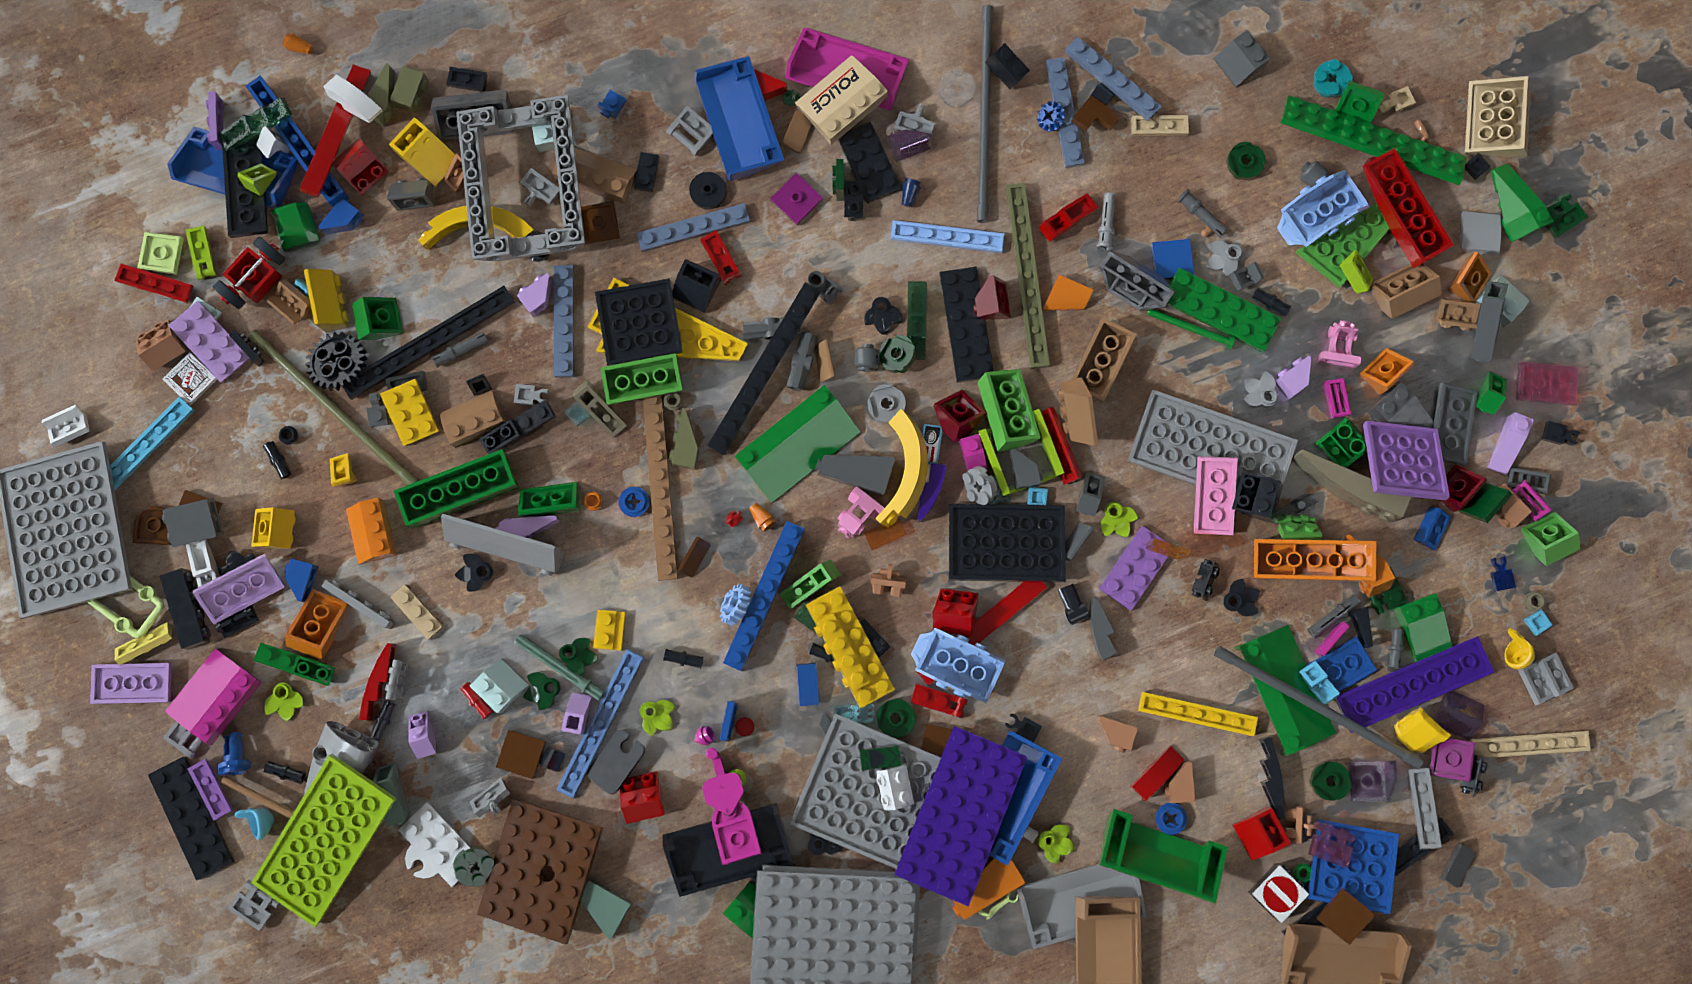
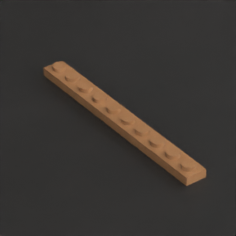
M662 395L643 398L657 574L658 581L678 579L663 400Z

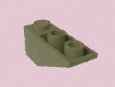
M682 408V412H678L677 415L679 427L678 431L674 432L673 442L676 443L674 450L671 449L669 460L672 461L674 467L696 470L699 448L688 413L685 408Z

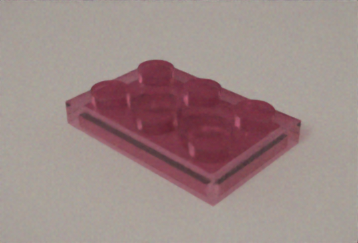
M1519 362L1516 400L1569 406L1576 405L1578 367Z

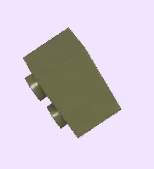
M403 66L390 98L392 104L397 108L416 113L417 108H420L422 104L423 92L427 90L429 84L425 74Z

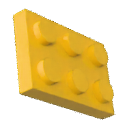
M417 379L380 393L403 446L440 431Z

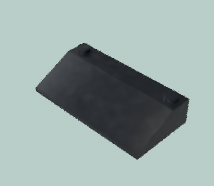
M777 803L750 810L762 854L727 865L722 864L712 821L664 834L662 837V847L679 897L757 876V870H762L763 865H794Z

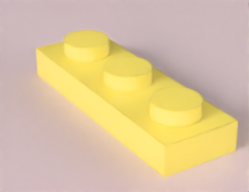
M166 622L148 631L143 637L135 638L115 648V661L118 665H121L143 653L149 652L160 644L167 643L172 639V627Z

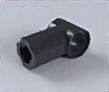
M1073 584L1057 590L1065 607L1064 611L1070 625L1089 618L1086 606L1081 602Z

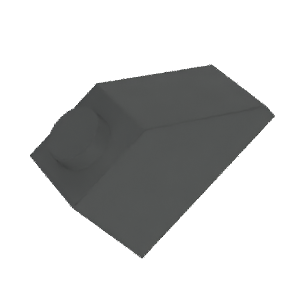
M1011 449L1009 456L1015 489L1040 485L1043 476L1037 464L1016 449Z
M1086 471L1077 502V512L1095 516L1101 501L1105 477Z

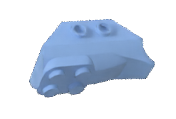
M1346 170L1332 174L1328 178L1326 175L1316 181L1317 184L1312 188L1307 186L1302 189L1298 197L1281 209L1282 217L1277 229L1289 246L1304 245L1307 247L1326 234L1331 236L1339 230L1338 227L1344 224L1346 226L1355 220L1354 217L1370 207Z
M934 628L930 633L920 634L911 653L917 666L915 671L937 681L936 685L941 688L947 689V687L955 689L954 693L963 698L965 695L987 703L1006 660L987 652V647L976 643L975 646L969 644V639L959 634L956 638L937 628Z

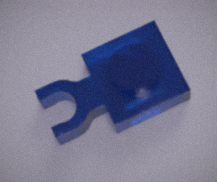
M1506 556L1500 557V565L1497 564L1496 558L1490 559L1492 566L1496 570V572L1490 573L1494 592L1516 588L1512 569L1506 570L1505 567L1507 564Z

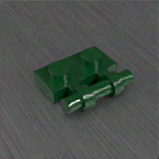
M1570 193L1559 195L1555 198L1554 202L1545 205L1554 221L1546 226L1554 239L1588 217L1578 202L1573 205L1569 204L1568 201L1572 199ZM1561 207L1563 211L1557 214L1554 210Z
M1396 576L1391 588L1380 593L1382 598L1378 599L1377 595L1370 597L1372 602L1370 605L1372 609H1375L1377 615L1385 612L1382 607L1383 604H1386L1387 609L1391 610L1408 602Z

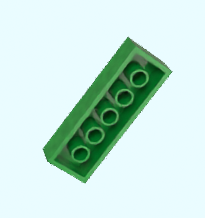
M501 449L393 491L406 527L413 529L441 518L442 514L450 515L520 487L508 454Z

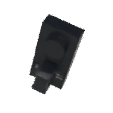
M863 619L860 624L879 659L890 648V645Z

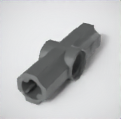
M772 317L759 322L743 323L744 339L764 338L765 340H770L782 319ZM799 328L798 332L796 333V335H800V334H801V329H800V328Z
M801 332L797 350L792 357V369L787 382V388L803 391L807 373L811 369L812 354L817 336Z

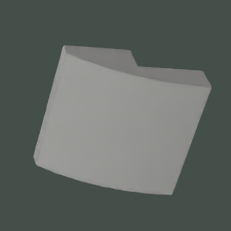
M1462 211L1460 215L1462 231L1459 234L1460 250L1498 254L1501 243L1500 215Z
M1557 653L1534 661L1530 666L1518 670L1535 705H1539L1574 689Z

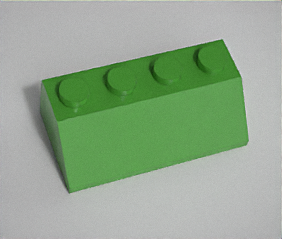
M676 353L600 368L607 405L683 391L680 366Z
M1020 369L985 372L977 383L997 451L1017 449L1039 440L1041 437Z

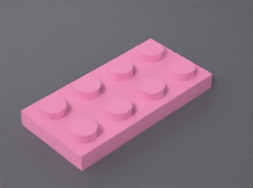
M1197 456L1194 534L1233 535L1235 510L1232 509L1236 495L1237 458Z

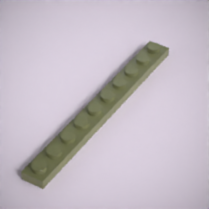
M1025 183L1006 185V194L1030 369L1049 367L1050 363Z

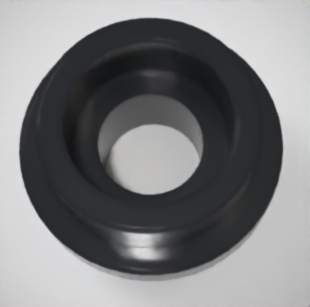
M285 426L279 431V440L285 445H292L298 439V431L292 426ZM288 433L292 434L290 439L286 437Z

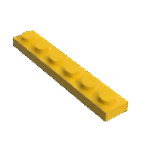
M1141 692L1138 707L1139 712L1252 737L1255 736L1258 717L1145 692Z

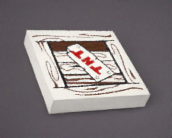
M189 352L163 380L191 406L217 378Z

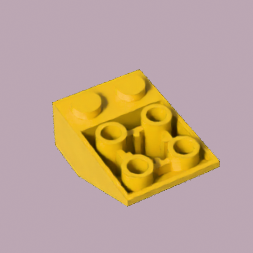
M415 117L389 144L394 152L424 178L428 179L435 187L444 178L455 156L443 142Z

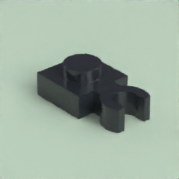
M1547 421L1542 440L1562 445L1565 441L1568 445L1573 446L1578 442L1573 441L1571 435L1577 436L1580 432L1577 430L1568 432L1566 431L1567 425Z
M1010 714L1009 716L1014 718L1015 723L1013 725L1005 723V726L1010 729H1018L1016 734L1034 743L1042 726L1026 717L1021 722L1017 715Z

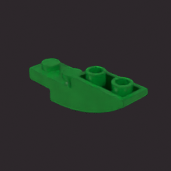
M260 642L253 660L329 686L335 671L333 666Z

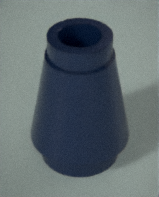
M906 178V181L903 182L901 205L912 208L921 189V182Z

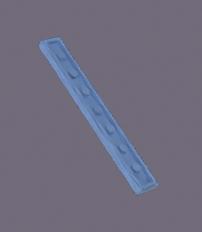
M626 649L556 789L557 791L573 799L575 798L645 657Z

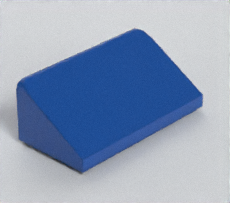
M1429 507L1414 540L1435 551L1451 516L1440 508Z

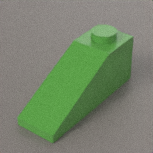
M830 559L816 566L779 594L788 608L792 609L830 584L841 574Z

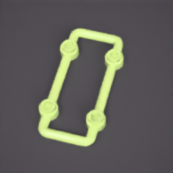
M131 576V585L139 592V598L143 601L153 602L156 605V608L138 631L133 628L131 619L119 617L98 600L87 602L114 622L116 631L128 633L134 638L143 637L165 607L164 601L157 596L155 588L143 586Z

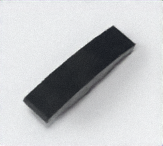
M1266 736L1259 739L1266 758L1260 760V763L1267 777L1266 780L1260 783L1277 818L1281 820L1284 818L1282 774L1271 737Z

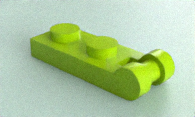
M202 225L186 229L197 280H203L207 276H218L207 227ZM207 264L208 269L202 270L201 265Z

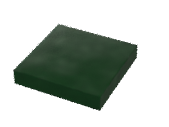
M1485 483L1465 507L1458 511L1466 516L1489 523L1510 499L1512 493L1504 488Z

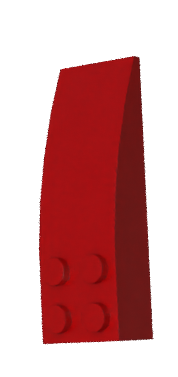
M1395 148L1362 166L1380 211L1413 269L1454 246Z

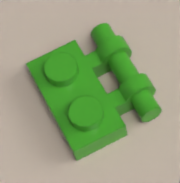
M1284 514L1275 518V522L1279 523L1278 531L1282 540H1321L1322 533L1318 525L1315 524V517H1308V515H1300L1299 517Z

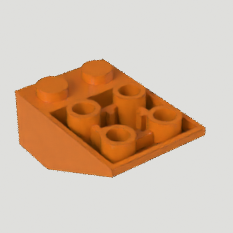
M1348 534V535H1346L1344 541H1358V540H1356L1355 538H1353L1351 535ZM1376 554V581H1360L1359 588L1363 594L1366 593L1368 598L1391 588L1395 576L1387 561Z

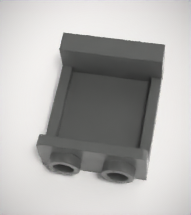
M214 498L162 510V519L168 530L167 538L172 547L224 535Z

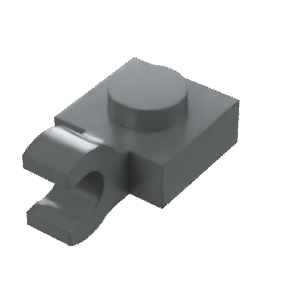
M377 392L370 393L369 399L372 407L366 408L369 427L390 425L388 411L385 405L381 406L380 394H377Z

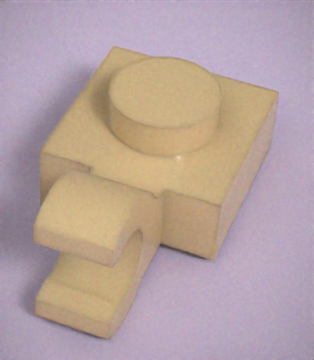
M1407 86L1392 92L1389 95L1390 99L1382 102L1379 109L1381 113H1384L1395 107L1398 112L1413 106L1416 102Z

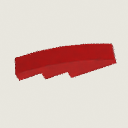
M387 643L374 665L363 695L359 720H372L374 701L382 702L384 682L389 683V668L392 667L395 658L396 644Z

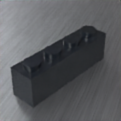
M180 568L160 575L159 577L181 649L189 650L209 643L211 633L204 622L205 613L193 594V590H195L193 574L187 569Z

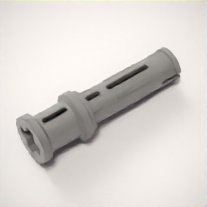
M1114 193L1104 194L1102 224L1098 229L1100 236L1096 247L1101 251H1110L1114 248L1112 245L1113 235L1115 234L1113 219L1116 195Z

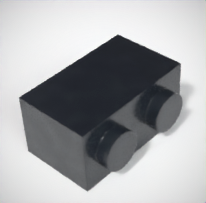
M1006 43L985 61L989 68L1009 89L1015 86L1030 71Z

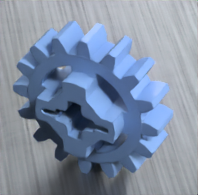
M738 583L737 586L734 585L733 590L730 589L726 593L720 610L722 622L733 626V624H737L738 619L741 620L746 614V609L751 599L749 596L751 591H749L748 587Z

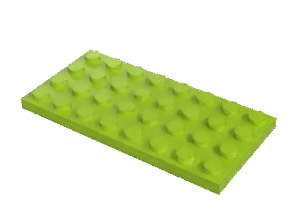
M328 755L251 883L310 925L317 927L397 798L335 755Z

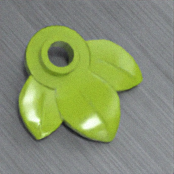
M1110 502L1104 508L1105 516L1101 520V530L1105 536L1110 535L1114 531L1119 536L1128 537L1130 533L1129 522L1137 520L1138 517L1132 508L1122 507L1118 502ZM1111 508L1117 510L1116 515L1110 513Z
M278 683L273 689V694L267 697L265 701V713L269 715L278 712L282 719L289 721L294 715L295 708L303 707V698L298 692L293 691L288 683ZM282 689L286 690V694L284 696L281 695Z
M659 700L656 703L652 701L643 703L639 712L643 718L642 726L644 731L653 736L657 729L663 731L672 730L673 721L669 714L675 710L676 706L667 700ZM648 708L653 709V713L651 715L646 714V710Z
M1058 824L1053 826L1050 831L1045 830L1038 836V844L1044 850L1048 861L1058 864L1060 855H1069L1074 851L1073 843L1067 838L1071 829L1069 826ZM1048 837L1051 839L1049 844L1046 843Z

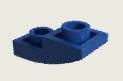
M816 663L796 664L799 706L819 705Z

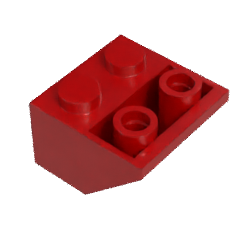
M357 139L335 158L333 166L360 195L364 194L389 172L360 139Z
M940 589L933 610V630L937 628L947 633L971 636L975 625L979 593Z
M657 771L629 777L621 786L620 805L626 824L665 815L664 801Z
M1264 807L1232 825L1251 861L1272 854L1291 844L1271 807Z

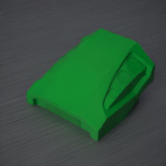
M307 202L292 203L278 207L271 212L284 252L288 251L289 248L306 243L320 242L318 229L310 205Z
M1347 417L1316 442L1333 463L1345 468L1367 451L1365 436Z

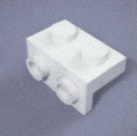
M77 405L71 406L41 421L42 425L48 429L50 444L54 447L90 432L87 415Z
M906 765L876 771L884 810H897L914 804Z

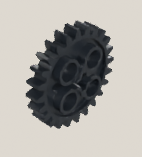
M334 332L333 337L326 334L325 340L320 337V344L313 343L316 348L309 349L312 355L306 356L310 362L305 363V365L309 368L306 370L310 375L309 378L317 386H320L323 390L327 388L329 391H332L335 388L339 391L340 386L347 389V383L354 385L353 379L360 380L357 375L358 373L364 374L361 367H367L363 361L368 358L364 355L367 353L363 348L364 345L355 336L353 337L350 333L346 335L344 332L338 335Z

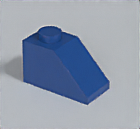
M340 198L318 228L325 234L352 231L361 224L364 215L347 201Z
M290 559V562L285 567V578L297 601L305 602L311 592L319 566Z

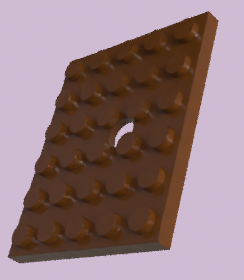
M512 799L493 860L494 868L488 876L477 915L567 945L604 827ZM546 866L552 867L555 872L554 879L549 882L544 881L541 875L542 870Z

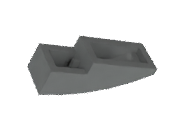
M1096 597L1090 601V630L1095 650L1100 661L1117 652L1108 635L1114 633V630Z

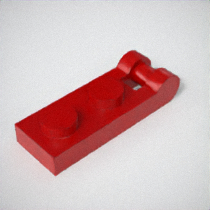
M717 231L700 239L725 285L729 284L734 278L742 277ZM730 267L732 271L725 274L724 270Z
M916 684L910 703L963 719L964 705H967L968 699ZM951 701L957 703L955 710L950 709Z

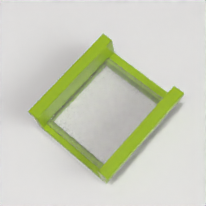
M1037 409L1033 411L1041 438L1016 450L1037 464L1038 469L1042 471L1043 480L1040 482L1043 483L1064 474L1041 411ZM991 429L978 431L1002 495L1008 496L1027 489H1015L1009 456L1010 450L997 451Z

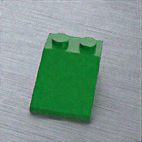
M1437 593L1426 595L1393 608L1402 630H1405L1404 635L1415 662L1452 647L1445 613Z

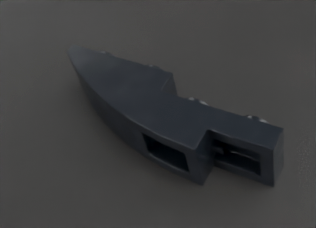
M543 400L515 419L506 421L480 438V441L487 454L505 449L543 428V425L555 418L556 415L549 402Z

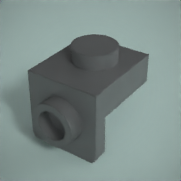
M1253 262L1247 267L1229 274L1237 291L1251 287L1264 279L1257 262Z

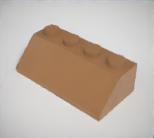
M574 148L579 189L626 204L636 178L637 169ZM555 164L552 175L558 181L557 165Z
M1102 318L1071 380L1082 378L1092 395V400L1104 402L1137 334Z

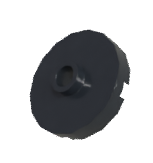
M702 172L692 179L689 186V194L693 203L699 208H716L721 205L726 197V185L718 174ZM706 187L711 188L709 192L704 191Z

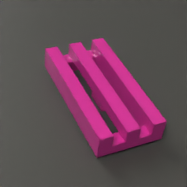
M1344 378L1324 381L1331 419L1352 415ZM1336 383H1339L1345 412H1342L1340 397ZM1330 384H1332V389L1338 413H1336Z
M1526 480L1512 489L1517 496L1519 491L1538 511L1539 514L1537 515L1533 511L1529 514L1535 522L1551 511V507ZM1524 487L1545 508L1544 510H1542L1536 504V502L1525 492V490L1523 489ZM1518 496V498L1529 508V506Z
M1345 622L1338 623L1314 652L1318 656L1326 655L1347 631L1349 625Z

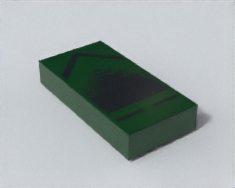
M899 746L859 750L861 770L901 766Z

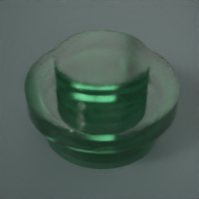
M791 89L783 93L782 101L788 106H793L801 96L797 93V90Z

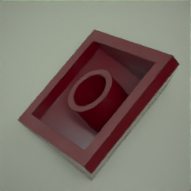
M1455 464L1446 475L1450 497L1447 500L1439 501L1452 512L1461 510L1486 483L1487 479Z

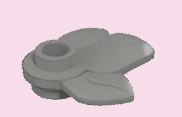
M1222 240L1214 241L1208 245L1209 250L1213 253L1208 261V268L1213 270L1223 269L1226 276L1237 270L1238 261L1243 254L1240 246L1236 244L1228 245ZM1233 251L1236 255L1232 257L1229 252Z
M1265 371L1260 380L1253 378L1245 379V389L1249 393L1244 398L1247 404L1255 407L1259 405L1270 407L1277 402L1276 381L1270 373ZM1265 395H1270L1271 400H1266Z

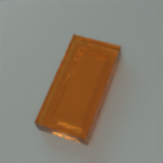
M899 517L889 527L879 525L864 532L871 551L907 535Z

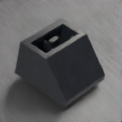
M685 259L675 280L672 291L673 298L705 313L721 282L720 274Z
M1242 472L1232 509L1252 518L1273 523L1283 489L1281 481Z

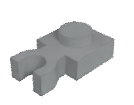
M516 384L514 403L534 406V401L542 402L541 395L549 394V390L540 389L536 391V386Z

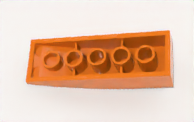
M1254 539V579L1376 581V541Z

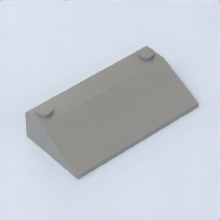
M442 514L441 516L444 541L450 543L449 547L461 549L462 546L542 569L541 573L550 576L553 573H559L565 552L556 546Z
M1099 864L1016 888L1033 949L1076 937L1075 896L1140 897L1141 918L1147 917L1139 878L1100 866Z

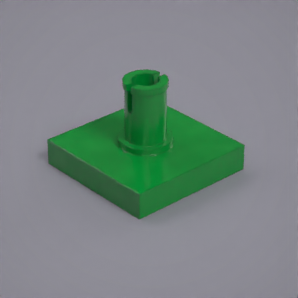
M1348 81L1334 110L1342 115L1353 116L1357 120L1371 123L1385 93Z

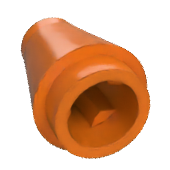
M287 33L283 40V47L288 51L310 55L313 48L312 44H309L294 33Z
M758 503L753 504L749 508L759 529L766 532L775 525L774 516Z

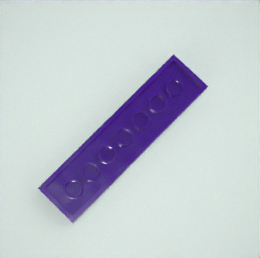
M1478 636L1341 693L1335 700L1342 715L1367 727L1494 673V670Z

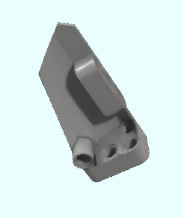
M327 721L319 742L312 752L313 759L304 795L328 755H335L363 774L365 768L372 762L379 742L338 722Z

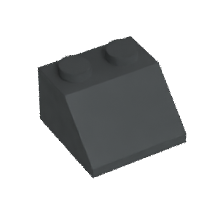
M1248 30L1233 39L1214 57V61L1235 88L1265 68L1270 60L1269 56Z
M417 178L415 181L410 182L399 180L397 183L390 185L387 198L397 211L435 207L433 185L428 179Z

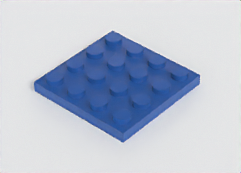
M1318 819L1307 899L1329 903L1343 887L1371 911L1390 914L1399 834Z

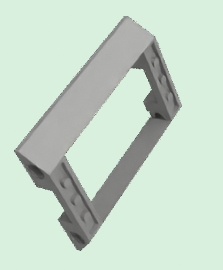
M568 95L530 100L531 106L497 111L494 106L456 112L473 260L498 262L572 251L585 244ZM552 124L563 227L565 229L552 228L546 229L545 234L513 239L505 235L498 236L495 239L483 134Z

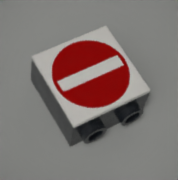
M1274 864L1248 893L1276 921L1282 923L1309 894L1304 890L1306 886L1298 879L1294 880L1290 876L1291 871L1287 867Z

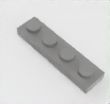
M325 580L322 584L323 588L384 628L390 629L393 626L394 622L390 620V615L384 611L377 612L374 610L375 606L366 600L362 602L358 599L359 595L351 590L345 591L342 589L344 585L340 582Z
M1429 768L1409 769L1408 776L1420 850L1440 849L1442 846Z

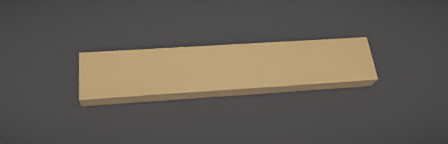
M1589 731L1469 739L1470 742L1476 743L1475 755H1478V759L1483 756L1494 758L1591 751Z

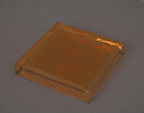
M1155 538L1149 540L1145 547L1146 550L1180 561L1190 557L1191 553L1189 549Z

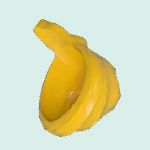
M1509 628L1508 634L1513 640L1505 649V662L1509 667L1516 670L1526 668L1535 659L1534 648L1525 640L1523 635Z

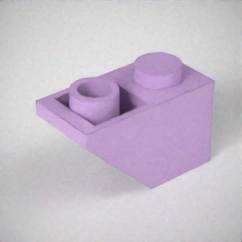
M547 273L536 277L534 283L530 286H524L520 289L519 294H517V297L533 317L549 305L552 279Z
M1301 356L1292 363L1294 365L1292 369L1288 370L1285 368L1278 374L1279 378L1276 380V384L1288 399L1309 385L1310 356H1307L1305 359Z
M572 693L565 711L561 731L584 735L592 696Z
M428 711L409 716V745L417 759L436 753V739Z

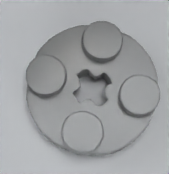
M889 384L876 387L868 398L869 413L878 422L889 423L900 409L905 410L906 401L904 394ZM884 399L892 402L888 409L881 406L884 403Z
M976 466L963 474L967 497L972 502L976 501L978 504L986 505L994 500L993 497L997 495V485L992 475L988 476L985 473L987 471L985 468Z

